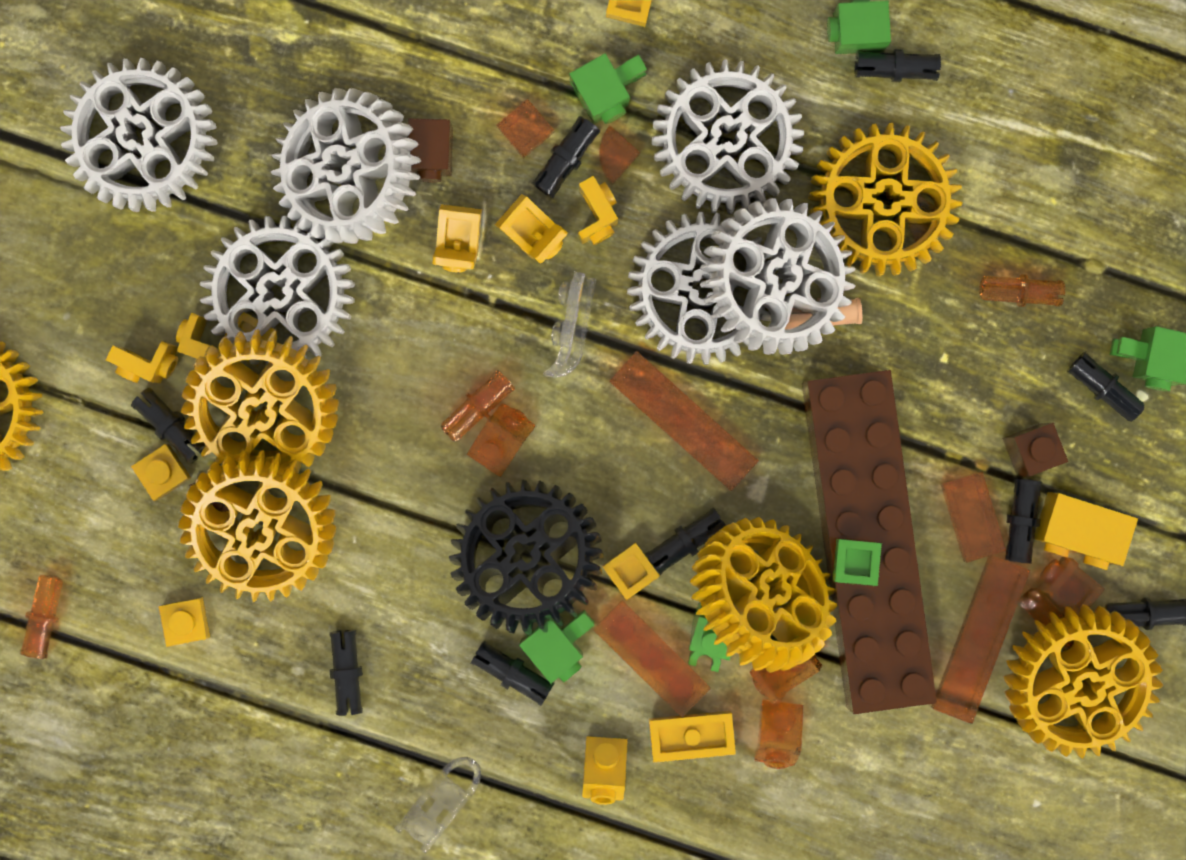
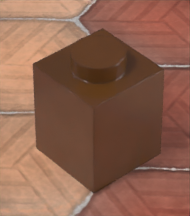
M408 118V125L413 128L408 138L415 140L419 144L410 151V155L421 159L420 163L411 165V172L421 177L417 181L437 183L442 181V176H452L453 127L451 121L447 119Z
M1040 423L1002 438L1017 476L1030 477L1069 462L1054 423Z

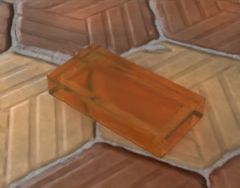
M983 472L940 483L963 561L967 563L1005 552L1006 548Z

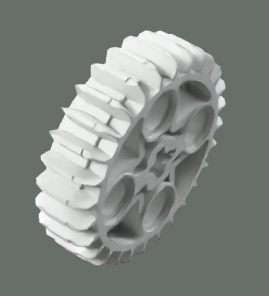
M124 58L122 71H119L112 63H107L109 75L106 77L96 70L92 71L96 83L91 86L80 81V86L86 93L83 97L70 95V99L78 106L75 111L63 110V113L71 118L73 122L72 125L60 127L61 131L72 136L71 140L62 142L61 146L67 151L75 152L65 159L67 164L72 167L80 166L73 173L75 179L82 182L87 180L84 189L91 194L99 190L98 200L108 203L113 198L112 205L118 209H123L128 201V208L133 212L140 211L142 201L147 210L155 212L157 199L167 208L171 207L169 195L172 193L185 200L186 196L182 187L186 184L194 189H198L199 186L192 178L194 174L208 175V172L200 165L201 161H214V157L205 151V146L218 144L216 139L206 135L207 131L217 128L216 123L212 120L203 119L213 112L208 104L198 105L205 98V95L198 89L191 91L194 87V82L188 77L180 80L181 72L176 68L171 67L166 73V67L160 61H156L151 69L149 62L145 58H140L137 69H135L134 64ZM144 84L161 88L163 91L158 92L142 104L130 87L132 85ZM123 93L124 102L122 106L117 110L110 111V99L115 94ZM173 104H181L182 112L176 120L166 121L165 113L167 109ZM98 111L108 128L89 140L91 123ZM153 118L163 129L160 130L149 119ZM135 126L143 130L141 134L144 138V145L136 142L138 137L135 133ZM191 130L189 149L182 162L170 143ZM116 142H119L125 149H127L131 153H127L122 147L117 145ZM106 150H112L113 160L111 164L105 168H99L98 158L100 154ZM169 160L171 163L169 174L162 179H156V166L161 161ZM136 167L142 177L149 183V186L131 187L119 184L115 180L122 178Z
M725 59L722 62L720 72L716 73L711 62L706 63L705 76L703 77L693 68L690 70V80L692 83L688 84L681 77L677 79L676 86L680 93L677 94L671 90H667L665 93V98L672 105L660 104L657 108V112L666 119L653 122V129L663 132V135L653 136L652 145L663 146V150L654 154V160L656 162L667 161V164L660 170V175L663 177L673 173L675 177L670 183L669 188L673 190L683 185L685 187L681 198L683 201L687 200L692 194L698 196L696 200L697 209L701 208L705 200L711 201L712 213H716L720 203H726L728 214H733L737 202H740L742 208L748 211L751 198H754L755 201H760L763 206V203L766 201L764 191L776 197L780 190L775 181L777 180L787 185L791 180V177L783 171L784 168L792 171L798 168V162L790 158V155H800L803 152V146L794 144L793 140L801 139L804 136V130L793 129L792 125L801 120L802 114L789 115L788 111L796 103L795 98L783 102L781 97L787 88L786 85L783 84L773 90L770 87L774 79V74L772 73L763 81L758 79L759 65L754 67L750 75L744 73V61H740L735 72L729 71L728 61ZM738 87L750 92L730 107L714 88ZM695 98H703L710 103L711 112L702 116L696 115L690 109L689 103ZM753 102L763 103L769 110V116L765 119H755L750 115L748 105ZM719 113L722 117L719 118V119H717V120L715 121V123L712 125V128H711V131H710V134H709V137H708V141H709V142H708L707 144H705L704 142L706 141V138H707V135H708V130H707L706 127L710 126V125L714 122V120L716 119L717 114ZM681 115L685 123L698 137L678 154L676 127ZM774 121L777 122L779 129V148L775 159L758 139L761 134L769 129ZM721 130L725 134L738 130L733 141L734 145L730 141L717 145L722 134ZM749 131L751 134H750V136H749V138H748V140H747V137H748L747 132ZM747 140V145L749 149L745 150L742 153V155L739 157L738 162L736 163V161L733 158L739 155ZM694 155L701 156L707 162L708 169L702 174L690 172L685 163L687 158ZM751 159L759 160L765 167V175L760 178L750 177L744 170V163ZM725 167L742 187L721 189L705 183Z
M334 88L332 95L326 92H319V103L311 99H305L307 112L297 109L293 110L297 119L295 124L283 123L284 127L289 131L287 137L275 138L277 142L283 145L281 153L272 154L273 158L280 161V168L272 170L271 173L281 177V182L274 186L273 189L286 194L279 201V204L290 209L287 217L293 221L300 219L298 228L307 232L311 230V234L315 238L324 239L326 237V240L338 244L343 241L345 243L357 244L359 239L365 241L372 240V231L379 234L386 233L384 221L393 224L399 223L394 214L396 209L409 210L402 200L405 195H416V192L408 186L410 180H419L421 178L418 174L411 172V165L420 163L421 159L410 155V151L419 144L415 140L406 138L413 128L410 125L401 123L404 115L399 111L392 110L393 105L388 101L379 99L377 95L369 92L363 93L354 88H349L348 91ZM357 115L368 118L378 126V129L363 134ZM336 120H339L338 130L335 134H332L333 124ZM314 142L316 152L307 155L311 143ZM383 145H385V156L381 161H379V150ZM312 172L313 180L311 185L307 187V179ZM386 177L384 186L378 194L375 181ZM328 198L333 218L320 212L315 207V202ZM359 198V209L353 214V203Z
M776 198L766 200L763 206L760 201H756L748 206V211L745 208L735 211L733 214L735 220L732 218L725 219L721 223L725 232L720 230L711 236L718 246H710L704 250L706 255L714 259L713 262L705 263L700 267L701 270L711 273V278L700 284L701 287L712 288L713 291L712 295L704 299V303H717L718 309L711 315V318L725 317L727 321L721 328V332L737 329L733 340L735 343H741L749 337L748 350H758L762 343L763 352L767 355L774 354L777 351V347L782 355L791 354L793 347L798 352L807 350L808 342L810 345H815L823 341L821 333L827 335L835 331L831 321L838 322L845 318L837 307H845L852 303L850 299L843 296V291L854 289L856 286L845 281V275L854 272L856 269L855 267L844 266L843 259L850 256L852 251L839 250L838 245L845 239L844 235L832 237L829 233L834 227L835 222H829L824 225L819 224L822 211H816L807 216L808 203H802L793 210L792 199L783 200L779 206ZM772 224L767 233L764 246L742 239L751 230ZM787 228L793 230L797 236L795 248L790 246L785 239V230ZM813 245L820 255L824 270L807 264ZM735 252L741 253L746 259L747 265L744 272L739 271L734 266L733 255ZM771 257L770 260L764 262L766 258ZM778 269V273L776 276L773 274V271ZM778 277L783 279L782 284L778 285ZM812 282L818 284L822 294L819 302L815 301L810 294ZM730 283L749 290L742 310L733 297ZM761 306H764L770 312L771 322L768 327L762 325L759 321L758 311ZM792 308L813 315L805 323L785 330Z
M699 212L695 224H691L688 216L683 214L681 216L680 228H676L671 220L666 221L668 234L664 236L657 229L652 231L656 244L653 246L645 241L641 244V248L648 254L647 257L634 256L633 262L642 268L641 272L630 271L628 275L630 279L639 282L638 286L627 289L628 295L639 296V301L629 306L630 311L642 310L643 315L635 322L636 326L648 323L651 328L644 338L648 340L658 335L661 338L657 346L658 351L665 348L667 344L673 346L671 351L672 359H675L681 350L686 351V361L688 364L692 363L696 353L701 354L704 365L709 364L711 353H716L720 363L726 360L725 350L728 348L736 357L741 355L739 344L733 341L737 329L724 337L712 339L716 329L717 318L712 319L711 315L718 309V306L716 304L712 308L711 315L701 310L712 306L714 303L705 304L704 299L698 297V290L692 289L691 285H698L701 279H710L711 273L698 269L693 272L691 277L682 275L690 274L694 269L695 262L699 266L713 262V258H707L701 253L700 242L706 238H711L712 234L717 231L725 232L720 225V214L715 213L711 223H705L703 212ZM748 233L742 239L747 240ZM758 237L753 239L752 241L754 243L760 244L762 238ZM694 238L688 265L667 260L659 261L674 245ZM658 271L669 272L674 279V286L666 292L658 291L651 283V276ZM730 283L732 294L734 288L738 287V285ZM713 292L708 293L707 296L705 297V299H706L708 296L712 295ZM678 293L688 295V297L679 296ZM652 299L680 305L676 332L671 330L661 320ZM688 303L698 308L686 312ZM761 306L758 311L759 321L760 319L771 321L770 312L765 310L764 306ZM697 318L705 323L707 333L703 339L693 340L686 335L684 325L687 320ZM749 337L743 341L747 346L749 344Z
M265 216V228L262 229L254 220H249L251 232L248 234L240 228L234 227L238 240L233 243L225 237L221 238L223 245L227 248L226 252L223 254L215 250L211 251V255L219 261L217 267L212 265L204 266V270L213 275V280L200 282V286L211 290L210 296L200 298L201 303L213 306L214 310L204 314V317L208 321H219L211 332L216 336L227 333L226 337L234 344L237 333L242 331L238 327L239 316L243 312L254 311L258 316V325L251 332H243L247 341H251L255 330L259 329L261 336H263L271 327L274 328L281 322L292 334L299 338L293 342L292 349L298 351L302 346L307 345V351L321 357L322 354L318 344L323 342L333 347L335 344L329 336L331 331L339 334L345 332L337 324L338 319H351V315L342 309L343 304L355 303L353 297L344 294V290L354 287L355 283L349 279H342V275L351 271V267L348 264L337 265L336 263L344 256L343 251L336 249L329 253L328 250L333 245V242L326 240V237L318 242L319 238L312 236L311 230L306 234L305 231L298 228L300 219H298L294 229H292L287 216L281 217L279 227H276L274 220L270 216ZM271 241L295 243L276 263L257 247L260 244ZM307 253L315 254L317 259L315 268L309 273H300L297 266L300 257ZM247 254H256L258 259L256 269L251 273L243 274L240 271V261ZM231 273L248 291L229 310L226 292ZM327 274L330 298L325 312L308 293ZM275 284L283 287L282 291L286 295L281 301L273 298L274 293L271 291V288ZM277 310L281 313L287 312L286 317L275 311ZM305 311H314L317 315L316 326L311 331L301 332L298 326L300 315ZM256 359L249 360L254 365H258L261 361Z

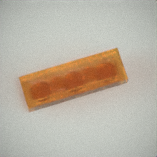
M623 600L593 629L681 717L711 689Z

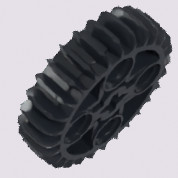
M524 479L521 483V490L518 492L515 491L510 482H506V494L502 496L494 488H491L490 492L493 499L487 504L480 497L476 499L481 509L477 514L471 510H465V514L471 520L468 526L456 524V528L464 535L463 539H451V544L461 551V553L449 556V560L454 565L461 566L450 573L454 580L464 581L456 587L457 593L461 596L469 595L464 603L470 610L479 606L476 612V616L479 619L485 621L492 614L490 625L496 629H499L504 620H506V630L512 634L515 633L518 623H521L522 630L527 635H531L533 623L536 622L543 632H547V620L550 618L559 626H563L564 623L560 613L566 610L573 617H577L578 614L572 604L577 600L588 605L589 601L583 594L584 588L596 591L598 587L589 578L590 574L602 575V568L592 563L593 560L604 558L602 549L592 547L602 542V537L598 532L588 533L596 527L593 517L583 519L588 513L584 504L581 503L573 508L576 503V498L573 494L568 493L561 499L562 490L557 485H554L547 494V487L541 480L538 481L535 491L531 490L529 483ZM528 506L546 509L527 526L513 512L514 509ZM504 518L510 519L509 528L504 533L492 534V528L496 521ZM558 522L568 523L567 532L559 538L549 537L550 529L554 524ZM484 535L497 551L476 568V550L481 537ZM578 545L577 568L573 578L570 580L556 562ZM526 550L533 557L529 563H526L520 556ZM496 575L503 576V584L498 591L486 592V584L491 577ZM552 579L562 580V588L558 594L551 597L543 595L544 586L548 581ZM526 587L542 604L533 608H515L506 605Z

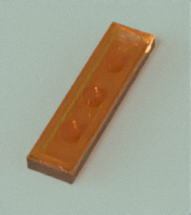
M636 351L609 381L730 491L758 463V459L639 352Z
M988 555L936 693L937 703L932 704V709L973 724L1031 570L993 555Z

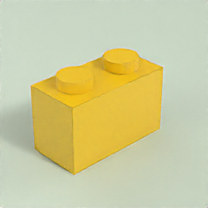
M1047 492L1039 518L1041 519L1040 527H1036L1034 539L1045 543L1043 550L1066 558H1068L1070 551L1085 555L1083 559L1084 564L1107 570L1109 563L1124 566L1138 518L1060 493Z

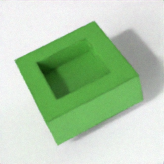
M836 539L833 581L878 586L882 543Z

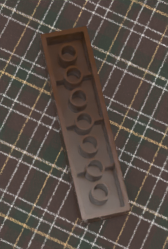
M891 370L803 382V398L827 572L831 574L828 578L829 586L835 588L834 594L831 595V601L838 605L833 611V615L836 618L835 630L846 708L853 714L935 704L937 699ZM836 539L882 543L878 586L833 581Z

